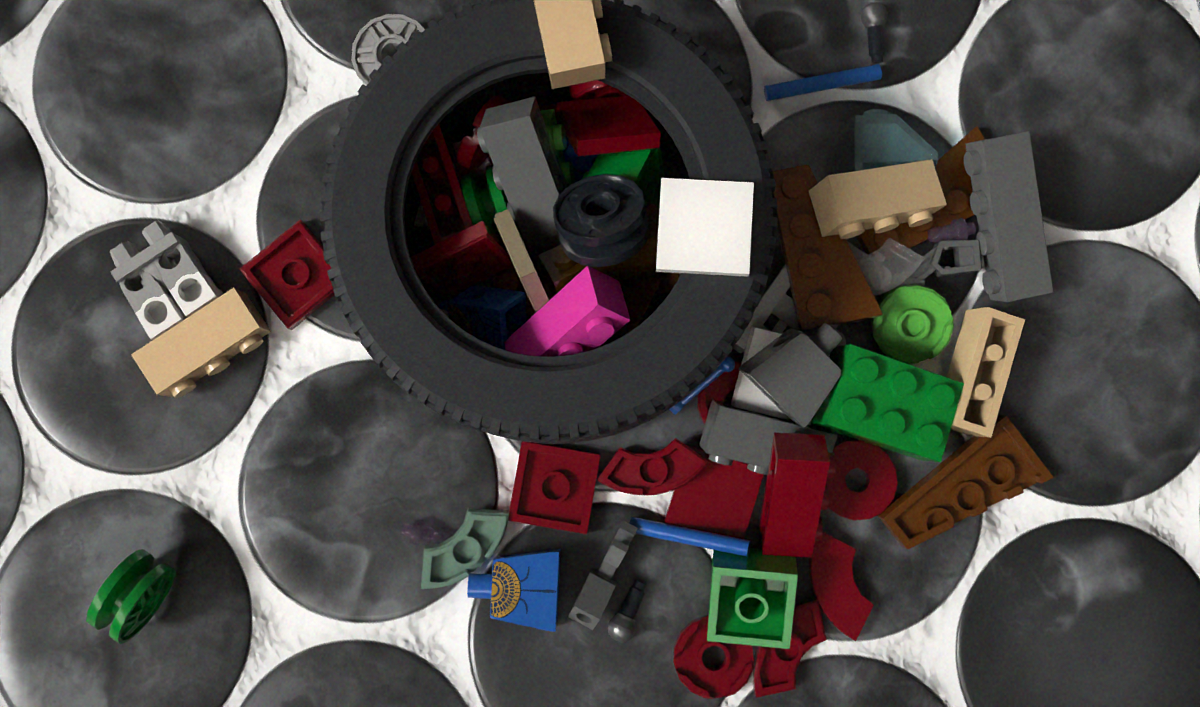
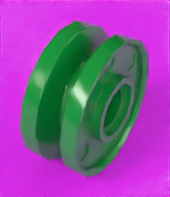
M493 165L486 167L488 186L483 188L477 177L471 172L461 176V186L473 225L484 221L500 238V232L494 218L495 214L507 209L508 200L504 190L497 188L493 178ZM517 225V226H516V227H517V230H518V232H519V234H520V236H521V238H522L521 232H520L519 227H518V225Z
M144 549L136 550L126 557L102 584L87 611L86 622L97 630L111 624L109 631L111 639L119 644L128 642L142 630L162 605L174 583L175 569L166 563L159 564L152 569L154 563L153 555Z

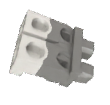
M159 220L154 221L142 231L150 245L146 249L139 252L133 243L127 241L110 250L116 266L110 272L116 282H119L124 295L151 340L156 339L224 294L216 287L204 270L187 240L173 233Z

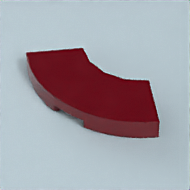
M675 438L664 449L651 454H634L620 447L597 480L614 490L627 494L642 496L659 495L688 484L710 462Z
M823 532L821 541H815L812 558L809 557V575L816 599H818L821 610L828 620L843 634L856 641L874 605L861 595L854 582L852 563L856 549Z
M809 599L794 606L790 649L758 646L753 669V689L756 698L796 689V671L801 658L812 646L827 640L818 599Z

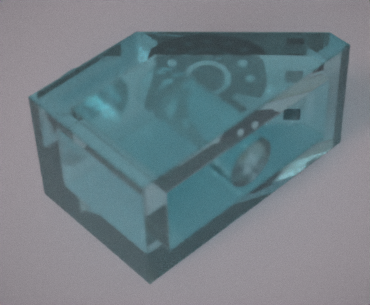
M872 109L865 111L864 115H855V171L931 159L936 170L938 152L897 114H888L886 110Z

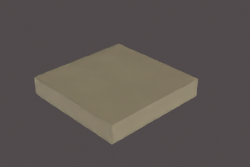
M506 209L495 214L494 221L535 312H537L549 299L509 210Z

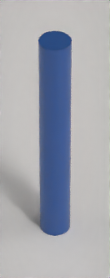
M879 64L766 85L764 86V95L766 101H772L881 80L882 70Z
M631 517L629 524L638 528L635 534L746 557H748L750 552L751 540L637 517Z

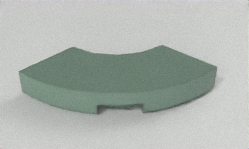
M468 508L464 523L452 537L438 544L424 545L421 589L439 588L462 581L469 577V573L474 572L487 559H490L505 534L509 517L508 510Z

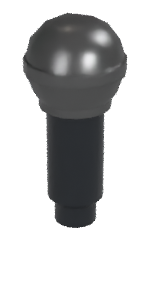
M878 2L869 3L864 6L860 15V20L867 30L871 63L883 62V55L885 54L883 27L885 26L888 12L886 7Z
M635 580L627 593L620 612L609 620L608 633L614 640L627 642L634 636V618L645 595V584Z

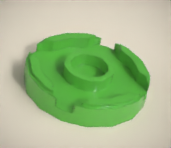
M918 284L901 285L885 293L879 300L878 305L883 315L871 318L872 336L880 350L890 358L906 364H916L928 358L936 357L949 343L954 329L951 310L945 298L930 287Z

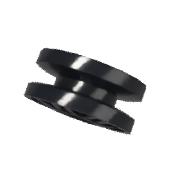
M601 174L585 177L569 185L560 193L553 206L554 223L559 231V241L562 250L569 259L584 266L604 267L619 264L636 255L645 246L650 234L643 191L634 181L621 175Z

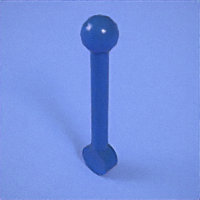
M727 356L703 383L676 405L669 408V410L674 415L677 414L690 400L722 373L732 371L735 368L733 358Z

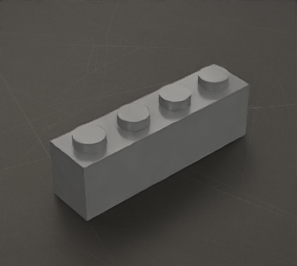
M531 97L486 109L481 125L477 129V136L482 151L484 153L489 152L493 162L494 182L499 190H504L508 200L507 209L515 225L519 227L522 235L521 239L537 274H543L538 255L560 245L559 231L556 229L553 218V206L559 194L568 185L536 97Z
M1029 131L965 143L967 152L964 155V167L967 174L971 177L973 189L970 195V205L973 213L977 216L979 232L977 233L976 240H979L980 254L983 255L985 266L982 282L986 293L989 294L990 300L1011 302L1053 293Z

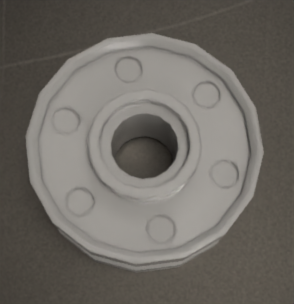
M385 14L370 20L359 30L352 44L351 61L356 75L363 85L367 86L371 80L369 75L374 69H379L383 64L382 60L387 55L392 57L397 52L396 46L402 41L404 43L412 38L411 34L415 31L423 32L425 30L418 21L402 14Z

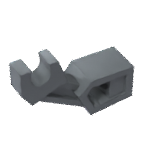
M979 240L937 242L934 244L933 249L900 274H892L890 284L885 288V293L901 285L918 284L924 286L925 280L923 279L931 273L936 277L973 273L981 270ZM953 250V268L950 266L942 268L938 264L943 251Z
M623 520L598 572L591 569L568 618L594 630L617 584L611 578L623 560L629 544L638 529L637 527Z

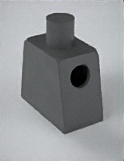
M826 323L810 338L802 331L791 328L743 363L738 369L792 422L805 428L841 376V369L828 355L843 339Z

